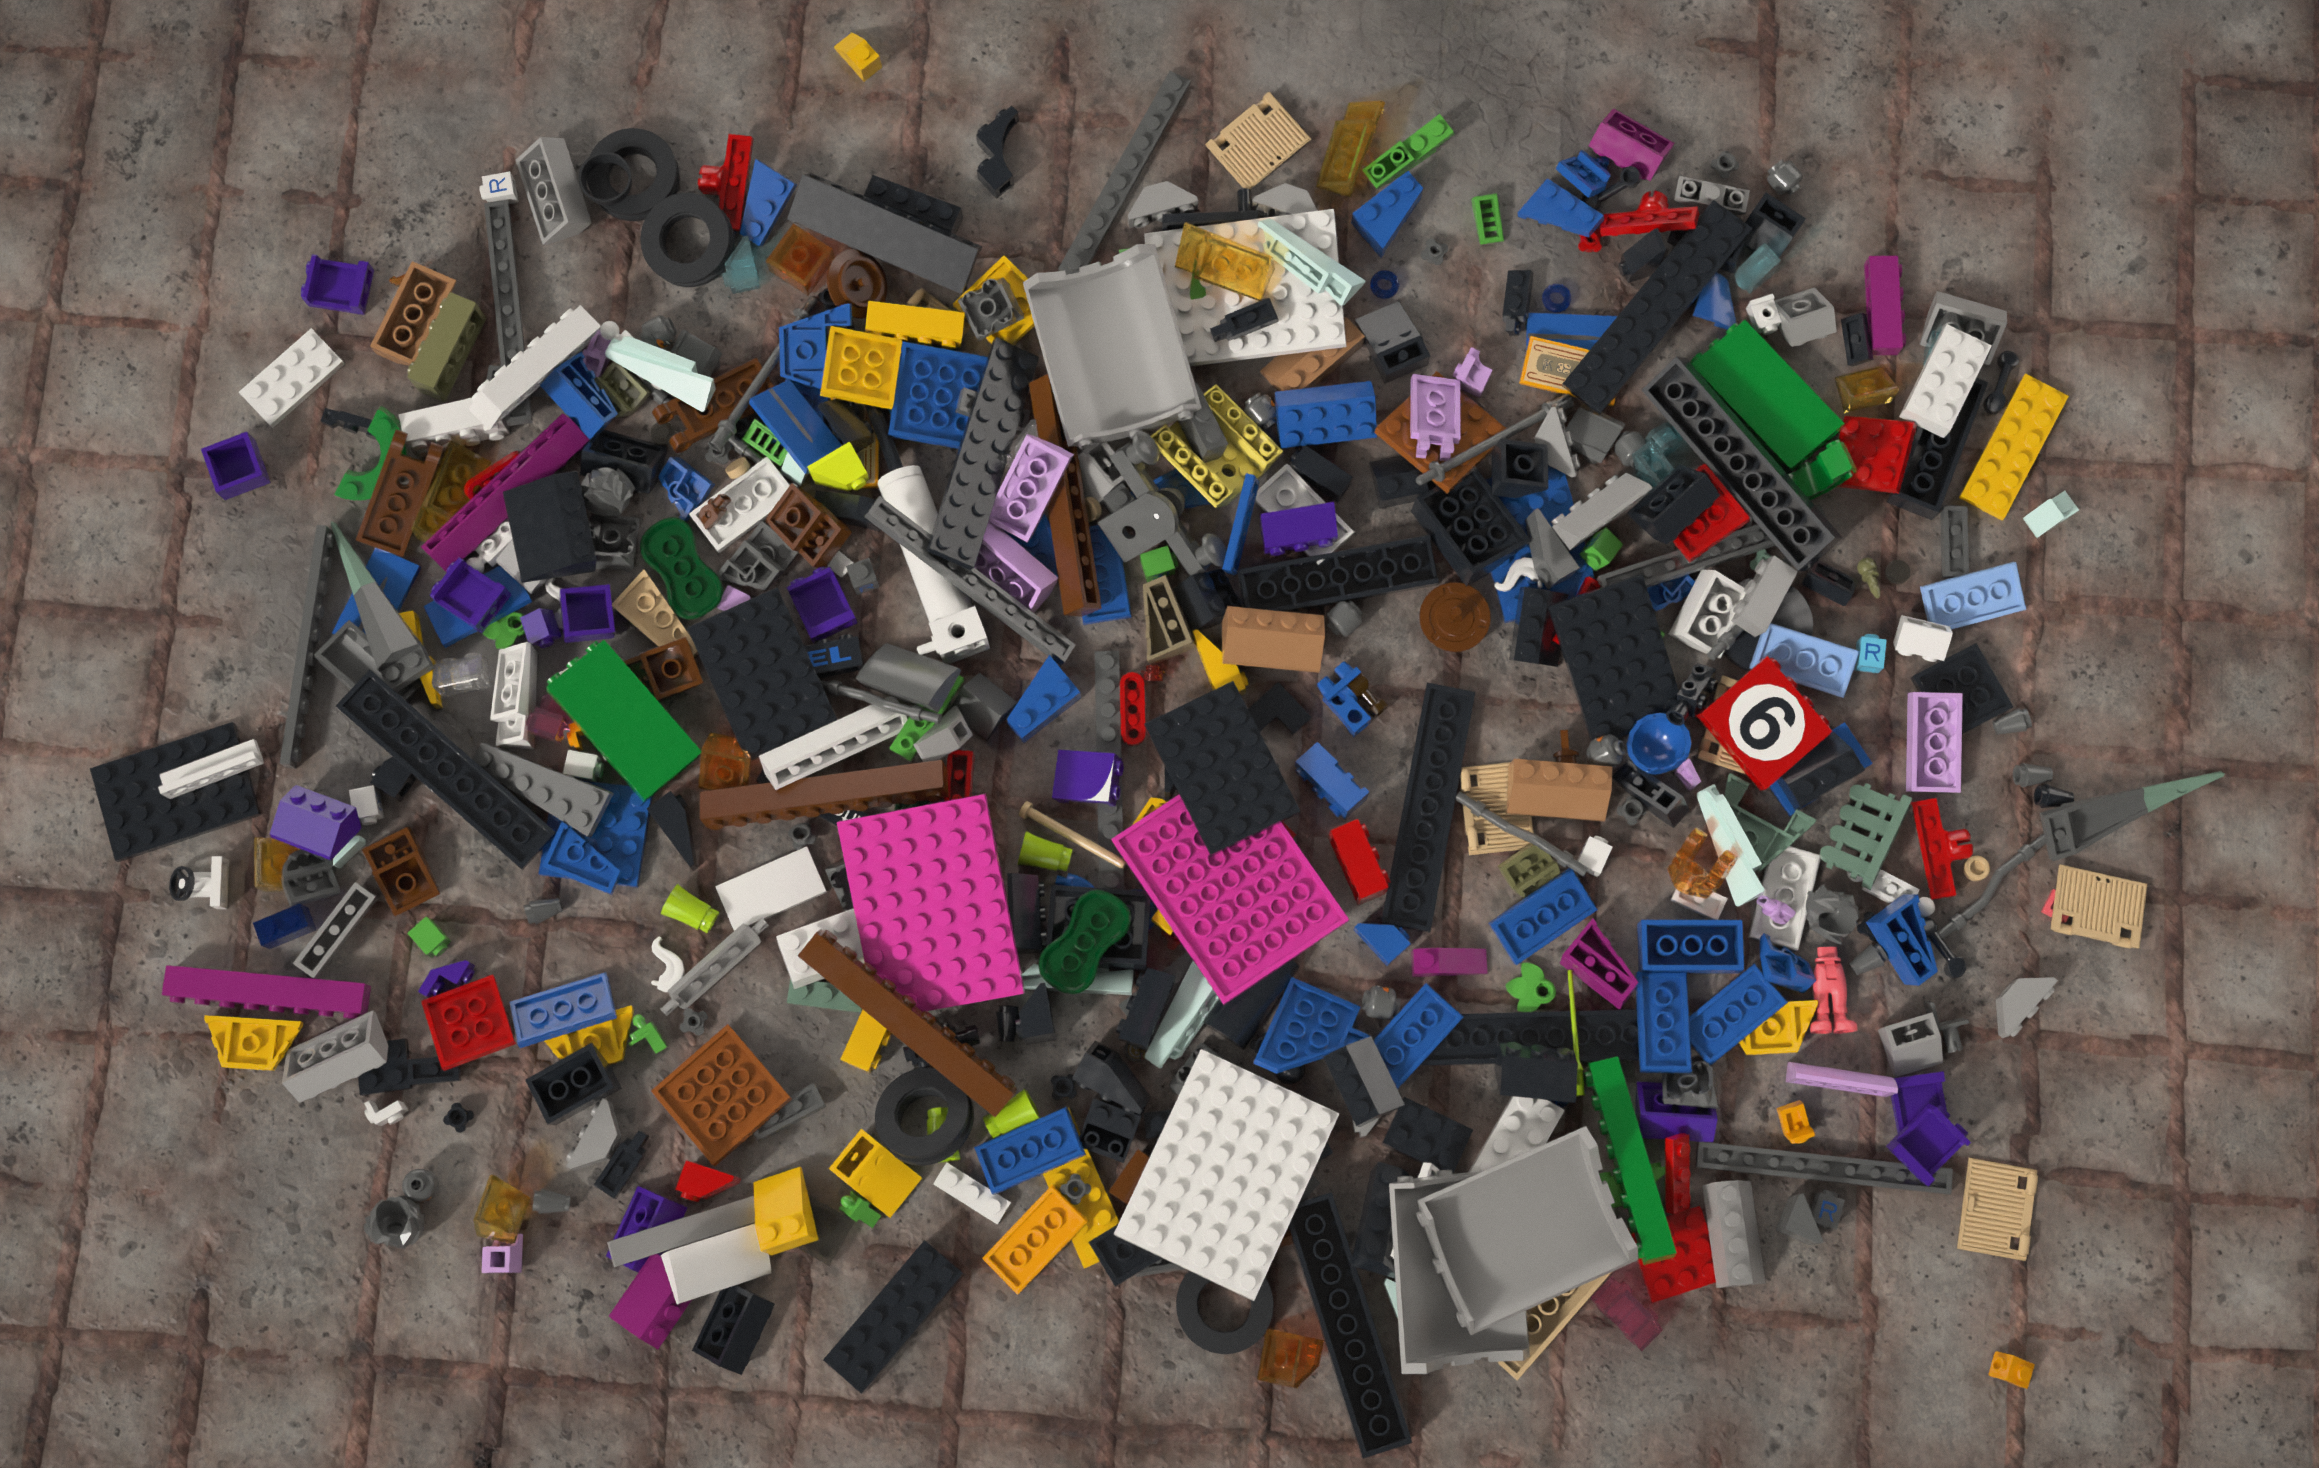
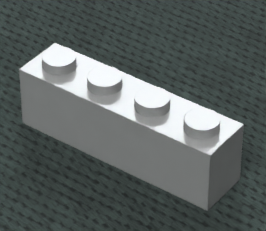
M355 882L293 964L312 978L317 979L378 897Z

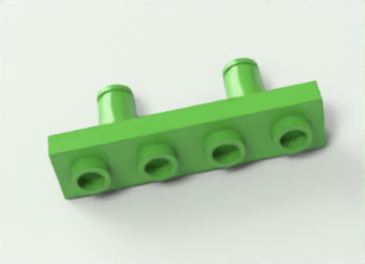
M958 676L938 712L939 714H943L963 683V677ZM909 717L890 746V750L912 762L918 753L914 744L935 723L926 720L916 721Z

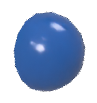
M1664 713L1646 715L1638 720L1630 731L1626 743L1628 755L1633 763L1647 774L1654 775L1669 772L1679 767L1688 759L1692 744L1690 733L1684 724L1681 726L1672 724Z

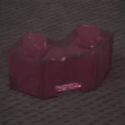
M548 693L542 697L540 708L535 707L534 712H530L526 726H528L527 730L532 735L560 744L564 739V730L570 731L568 724L574 722Z
M1611 1277L1590 1299L1600 1312L1619 1328L1625 1338L1642 1352L1663 1331L1657 1322L1660 1318L1649 1307L1647 1309L1643 1307L1632 1295L1634 1291L1624 1281L1619 1283Z

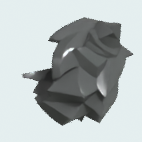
M608 467L592 470L591 473H587L581 483L585 508L596 515L607 517L619 516L629 505L635 487L627 475L619 468H617V471Z
M1823 884L1815 893L1808 891L1806 900L1808 916L1806 918L1812 930L1824 938L1842 945L1841 939L1848 936L1857 925V919L1859 918L1858 907L1855 905L1853 895H1843L1844 892L1827 891Z
M405 1195L389 1197L386 1200H380L370 1211V1216L365 1218L364 1231L369 1236L370 1241L375 1244L383 1243L386 1247L393 1246L405 1249L408 1245L415 1244L422 1237L425 1213H420V1202L407 1199Z

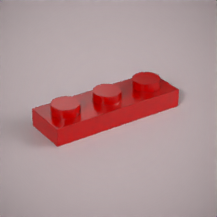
M1679 1133L1665 1138L1667 1213L1676 1214L1690 1209L1689 1134Z

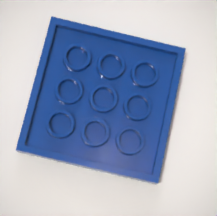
M902 342L888 436L959 449L968 421V416L956 413L960 391L965 387L977 392L988 357Z
M583 781L611 791L614 794L593 836L587 837L570 825L568 826L622 872L617 885L638 888L650 813L646 808L652 805L653 796L644 803L630 786ZM549 813L547 825L557 833L562 820ZM554 835L542 850L539 875L570 879L542 867L555 838Z

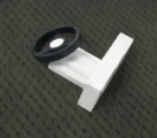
M212 856L211 872H193L189 867H177L173 871L169 882L172 898L176 901H185L193 897H210L211 907L227 909L229 860L222 856ZM183 869L188 873L187 877L182 872ZM177 876H178V878H179L178 883H177L178 892H177V894H176V891H175V881H176V878H177Z

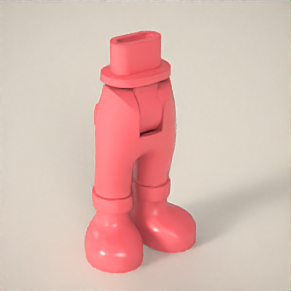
M1818 947V958L1814 959L1816 965L1813 973L1816 982L1813 984L1814 1000H1818L1815 1010L1817 1017L1810 1024V1033L1829 1034L1832 1032V1023L1829 1020V993L1832 996L1833 1033L1858 1031L1857 1023L1848 1020L1846 1014H1848L1846 1007L1847 984L1842 963H1840L1841 958L1838 957L1837 947Z

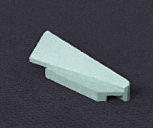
M1269 218L1259 221L1258 225L1263 229L1266 240L1263 244L1265 253L1318 294L1326 290L1343 306L1364 285V279Z
M630 336L623 337L622 341L612 338L605 352L607 358L701 412L706 410L716 390L713 378L698 374L696 362Z
M1714 784L1699 791L1696 795L1734 903L1739 907L1763 895L1765 890L1754 871L1760 869L1762 863L1724 795L1719 794Z
M1192 961L1145 1054V1058L1158 1068H1162L1169 1057L1176 1060L1182 1056L1204 1024L1203 1021L1219 1000L1194 961Z
M1033 964L1022 974L1024 989L1036 990L1040 983H1046L1048 991L1061 992L1050 986L1042 978L1039 972V964ZM1098 968L1093 983L1081 993L1132 995L1134 970L1109 972V969Z

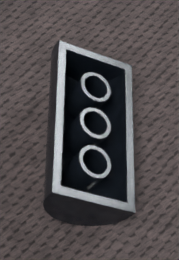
M1293 960L1289 961L1225 1005L1219 999L1203 1021L1204 1024L1242 1050H1245L1288 986L1291 977H1294L1298 971L1299 965Z

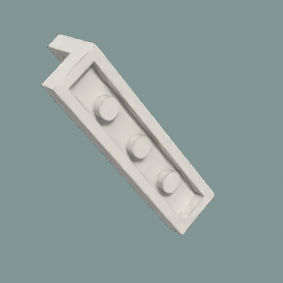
M255 739L249 740L160 774L163 784L158 787L160 794L172 799L264 764L257 741Z

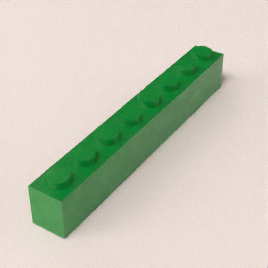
M1617 1056L1589 1063L1586 1069L1587 1072H1584V1078L1587 1087L1591 1086L1594 1096H1591L1594 1111H1599L1601 1118L1598 1121L1601 1135H1606L1608 1142L1605 1145L1608 1159H1613L1615 1169H1612L1615 1183L1621 1186L1622 1194H1620V1201L1623 1209L1628 1210L1630 1218L1627 1219V1225L1630 1234L1634 1233L1636 1237L1638 1259L1642 1258L1643 1265L1674 1258L1676 1249L1619 1058Z

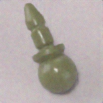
M1863 558L1858 562L1857 570L1862 575V580L1868 583L1870 591L1875 598H1880V587L1877 581L1879 573L1876 571L1877 564L1872 558Z

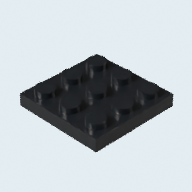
M1977 643L1910 678L1918 692L1962 693V734L2014 707Z

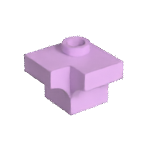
M1471 347L1463 364L1458 363L1453 377L1456 380H1460L1461 390L1480 398L1491 376L1492 369L1485 367L1480 362V351Z
M495 1234L492 1246L483 1247L482 1273H522L523 1234Z

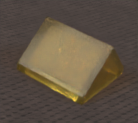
M1881 366L1835 377L1844 413L1889 403L1899 392L1898 386Z
M255 837V888L263 892L284 891L281 883L283 865L289 855L300 850V848L273 838Z
M490 1175L473 1219L476 1235L505 1243H515L531 1198L497 1176Z

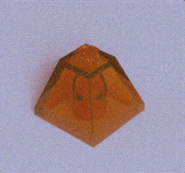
M710 732L701 751L698 788L711 791L748 786L751 756L745 749L740 748L738 741L734 737Z
M1267 1329L1257 1380L1298 1388L1319 1367L1324 1340Z

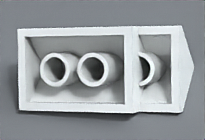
M529 642L499 650L490 716L491 721L498 722L495 745L497 747L534 750L538 653Z

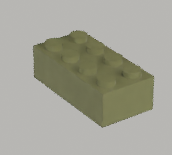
M449 292L447 298L442 300L439 308L440 312L437 318L431 322L429 334L426 340L421 342L418 349L419 354L415 362L410 364L407 372L408 379L419 392L444 403L487 319L477 303L452 292Z

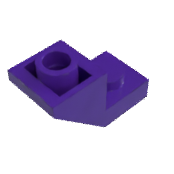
M464 960L432 969L418 992L428 998L440 994L444 987L443 981L445 978L459 986H463L465 983L468 984L475 971L473 969L475 965Z

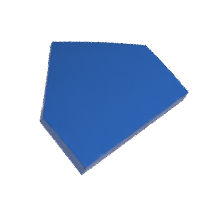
M1580 150L1577 157L1559 161L1556 167L1559 173L1588 198L1604 191L1610 178V173L1607 169L1609 158L1602 156L1595 159L1583 150Z

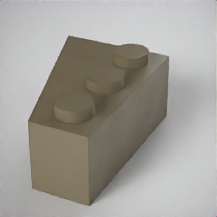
M1164 575L1143 584L1147 662L1153 666L1197 647L1167 576Z

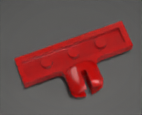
M728 134L724 164L720 167L703 165L699 171V175H702V178H698V189L702 194L720 197L719 208L729 218L733 231L740 232L744 216L754 139L752 136Z
M1655 190L1653 197H1651V191H1648L1642 196L1636 211L1604 214V221L1600 225L1601 236L1642 234L1651 232L1656 228L1659 229L1660 233L1696 229L1700 215L1698 206L1668 209L1669 203H1667L1668 198L1665 194Z
M1937 798L1911 802L1930 899L1937 900L1955 897L1956 890L1950 865L1953 861L1967 859L1972 856L1973 844L1957 846V844L1970 842L1971 835L1966 829L1945 831L1943 829Z

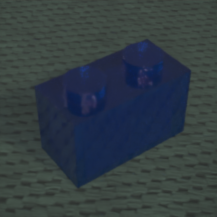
M297 904L253 922L261 946L267 949L275 948L316 931L309 908L302 904Z

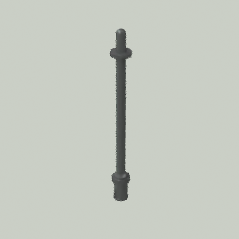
M816 296L809 297L802 309L795 308L793 310V314L796 317L793 322L811 317L810 313L818 302ZM779 343L729 418L719 422L718 430L708 442V445L715 451L721 452L729 438L736 434V423L749 406L750 398L757 394L780 359Z
M1563 394L1553 401H1546L1542 404L1540 411L1442 464L1435 461L1430 462V470L1419 475L1416 478V483L1423 485L1433 479L1442 482L1447 471L1494 447L1501 438L1508 439L1545 419L1552 404L1558 403L1559 409L1563 408L1564 411L1572 408L1574 405L1572 398L1570 397L1566 400L1570 395Z

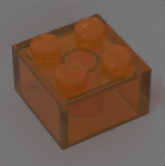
M793 223L767 258L766 264L771 273L809 296L828 270L835 255L831 247Z

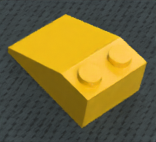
M802 1167L753 1182L755 1227L762 1252L775 1255L819 1240Z

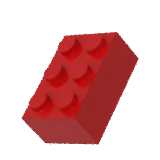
M1356 819L1330 830L1328 839L1359 906L1385 895L1389 888L1388 883H1390V879L1386 870H1381L1378 860H1380V856L1376 847H1371L1368 842L1370 834L1365 823L1360 824L1359 820Z

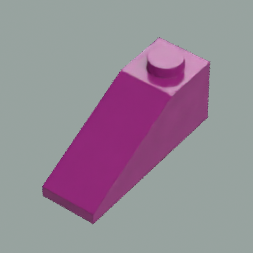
M1420 948L1411 951L1412 977L1488 974L1486 949Z

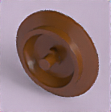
M858 249L845 250L832 260L828 268L827 287L830 297L837 307L852 303L853 318H867L868 301L885 303L888 289L886 275L879 262L872 255Z
M1456 582L1442 584L1429 592L1423 600L1419 613L1420 626L1425 637L1434 646L1449 652H1462L1478 645L1487 634L1491 619L1488 603L1482 594L1471 586L1466 587L1465 584Z

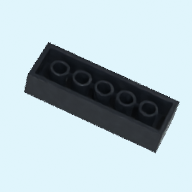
M1979 378L1975 379L1950 432L1944 438L1917 426L1899 494L1889 493L1886 503L1933 520L1939 513L1988 382Z
M924 1240L823 1361L856 1390L864 1394L965 1274L929 1242Z

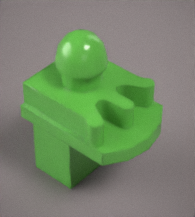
M640 1014L633 1017L634 1026L636 1025L638 1030L629 1035L632 1039L628 1043L629 1046L646 1038L656 1054L668 1047L652 1021L647 1024L645 1018Z
M850 1191V1196L845 1195L841 1198L842 1206L839 1207V1210L855 1222L861 1220L873 1228L881 1217L879 1213L869 1207L870 1203L854 1191Z

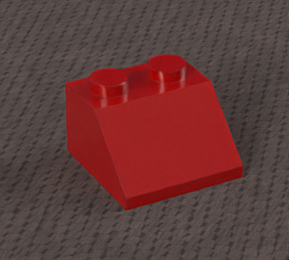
M686 1160L675 1190L682 1192L680 1197L699 1202L700 1198L708 1200L740 1184L741 1178Z

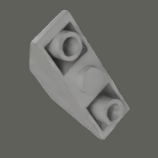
M1679 176L1674 200L1684 207L1698 206L1700 215L1715 200L1736 216L1746 213L1750 190Z
M1168 181L1144 187L1128 214L1129 228H1143L1150 222H1162V214L1194 213L1195 210H1198L1197 196Z
M1286 183L1255 196L1252 210H1258V214L1264 217L1318 211L1307 190Z
M1554 403L1534 439L1537 444L1547 445L1548 465L1570 477L1577 476L1578 468H1581L1578 455H1573L1571 445H1574L1572 434L1570 431L1566 432L1564 422H1567L1565 411L1563 408L1559 409L1558 403Z
M956 705L942 717L939 724L935 723L914 744V747L923 762L936 761L959 749L973 734Z
M2054 977L2019 978L2012 981L1996 998L1999 1036L2001 1038L2010 1035L2014 1037L2023 1027L2020 1023L2026 1017L2031 1018L2038 1011L2039 1007L2037 1004L2041 999L2047 1000L2054 993L2055 988L2053 986L2058 980Z
M603 1098L601 1103L597 1102L591 1112L593 1118L589 1125L585 1124L580 1131L579 1138L581 1140L576 1148L573 1147L566 1158L569 1161L566 1167L578 1170L611 1158L622 1137L612 1102Z

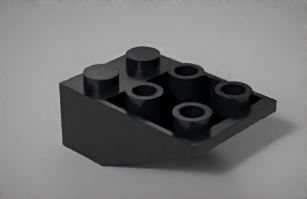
M1399 301L1355 319L1359 331L1365 336L1364 342L1384 384L1428 366L1430 354L1421 335Z
M1094 1041L1085 1052L1072 1078L1077 1081L1078 1086L1086 1090L1092 1089L1100 1093L1099 1095L1102 1099L1109 1102L1115 1101L1121 1104L1125 1111L1132 1114H1141L1151 1098L1118 1052L1097 1041Z

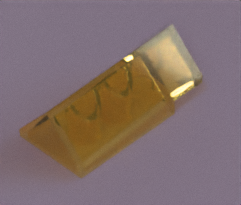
M1384 101L1348 103L1344 119L1335 121L1317 181V188L1352 197L1383 117Z
M1185 222L1175 267L1194 273V278L1261 301L1275 270L1273 257Z
M449 441L411 528L418 541L426 542L470 501L464 492L465 484L469 479L491 465V461L454 441ZM479 485L475 486L473 491L478 490Z

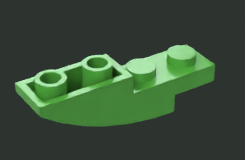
M1438 114L1403 142L1399 141L1362 171L1374 187L1379 189L1434 154L1437 147L1454 135V131L1444 118Z

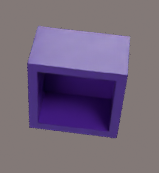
M247 431L201 449L215 491L224 500L271 483L257 442Z
M610 584L560 589L559 598L565 643L614 638L615 626Z

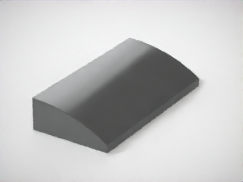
M350 620L314 654L316 660L350 690L369 669L384 681L381 673L377 670L366 634ZM417 679L398 691L397 694L406 702H409L423 684Z
M886 643L868 659L856 679L866 688L938 713L961 670Z

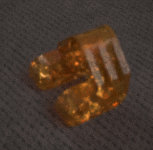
M1696 827L1689 834L1681 849L1677 851L1676 857L1673 858L1672 864L1668 866L1667 870L1674 887L1678 891L1707 899L1723 884L1738 857L1729 850H1726L1718 858L1711 871L1707 873L1702 866L1694 861L1708 836Z

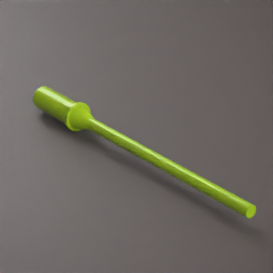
M1567 970L1573 1049L1578 1063L1576 1096H1585L1584 1069L1579 1060L1573 970Z

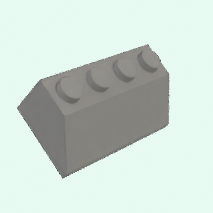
M540 137L516 159V163L542 244L548 245L579 235L591 224V220L564 138Z
M1628 473L1619 478L1617 475H1614L1604 483L1607 486L1603 490L1596 488L1587 495L1589 500L1584 504L1581 500L1569 508L1571 513L1566 517L1562 513L1551 521L1552 529L1569 552L1633 506L1652 489V486Z
M372 1010L287 1051L282 1084L299 1103L309 1098H314L330 1088H336L341 1083L357 1078L373 1068H379L387 1062L388 1044L376 1012Z
M1722 1181L1703 1185L1716 1287L1725 1288L1766 1284L1751 1181Z

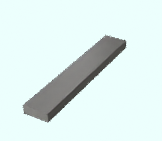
M754 1196L608 1241L607 1244L613 1265L617 1267L754 1223Z

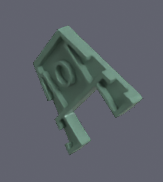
M1730 773L1727 778L1724 797L1727 799L1762 863L1760 869L1754 871L1759 874L1815 824L1816 819L1796 809L1784 831L1738 806L1750 783Z

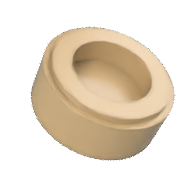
M742 457L729 464L725 472L731 479H736L749 470L750 464L745 457Z
M1086 497L1085 504L1088 522H1092L1100 517L1101 506L1095 498Z
M1972 856L1963 864V873L1971 881H1980L1986 878L1990 872V865L1982 856Z

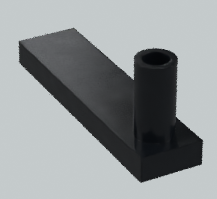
M1242 188L1237 191L1238 211L1162 214V231L1258 219V210L1252 211L1251 190Z

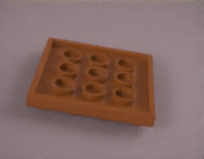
M1438 371L1432 375V377L1445 378ZM1461 390V439L1459 444H1454L1451 458L1506 429V427ZM1410 395L1376 427L1374 433L1418 470L1425 473L1430 470V462L1435 461L1442 464L1445 461L1440 460L1441 445L1430 444L1426 459L1416 457L1418 439L1410 438ZM1495 446L1447 471L1442 482L1435 479L1432 481L1448 494L1493 451Z
M729 1024L651 1090L714 1167L792 1100L789 1094Z

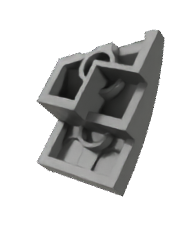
M763 520L750 537L743 541L732 558L725 562L717 575L720 580L767 590L799 555V552L793 551Z

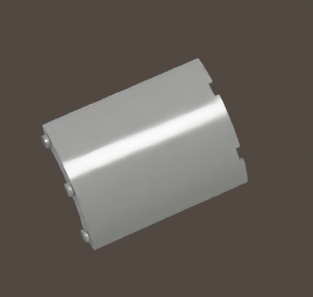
M1136 244L1130 249L1113 256V262L1105 265L1096 262L1079 267L1078 273L1066 275L1065 270L1036 273L1023 282L1068 447L1078 446L1079 449H1086L1097 443L1126 437L1133 439V435L1136 432H1147L1177 420L1190 419L1193 417L1194 412L1202 409L1155 244Z
M1586 1126L1417 1200L1419 1211L1416 1212V1216L1421 1226H1424L1435 1257L1431 1259L1433 1267L1437 1274L1441 1273L1458 1310V1313H1456L1457 1319L1462 1328L1467 1327L1470 1335L1638 1260V1246L1629 1233L1622 1217L1616 1218L1611 1206L1615 1201L1608 1183L1601 1181L1598 1171L1603 1168L1598 1145Z
M1452 1170L1437 1171V1176L1420 1178L1400 1176L1397 1177V1182L1389 1184L1402 1374H1428L1432 1371L1443 1369V1364L1451 1363V1366L1474 1364V1360H1481L1482 1357H1488L1489 1362L1524 1361L1530 1357L1527 1310L1473 1335H1470L1467 1327H1461L1456 1316L1458 1310L1441 1273L1437 1274L1433 1267L1431 1259L1435 1257L1424 1226H1421L1416 1216V1212L1419 1211L1417 1200L1481 1172L1452 1174Z

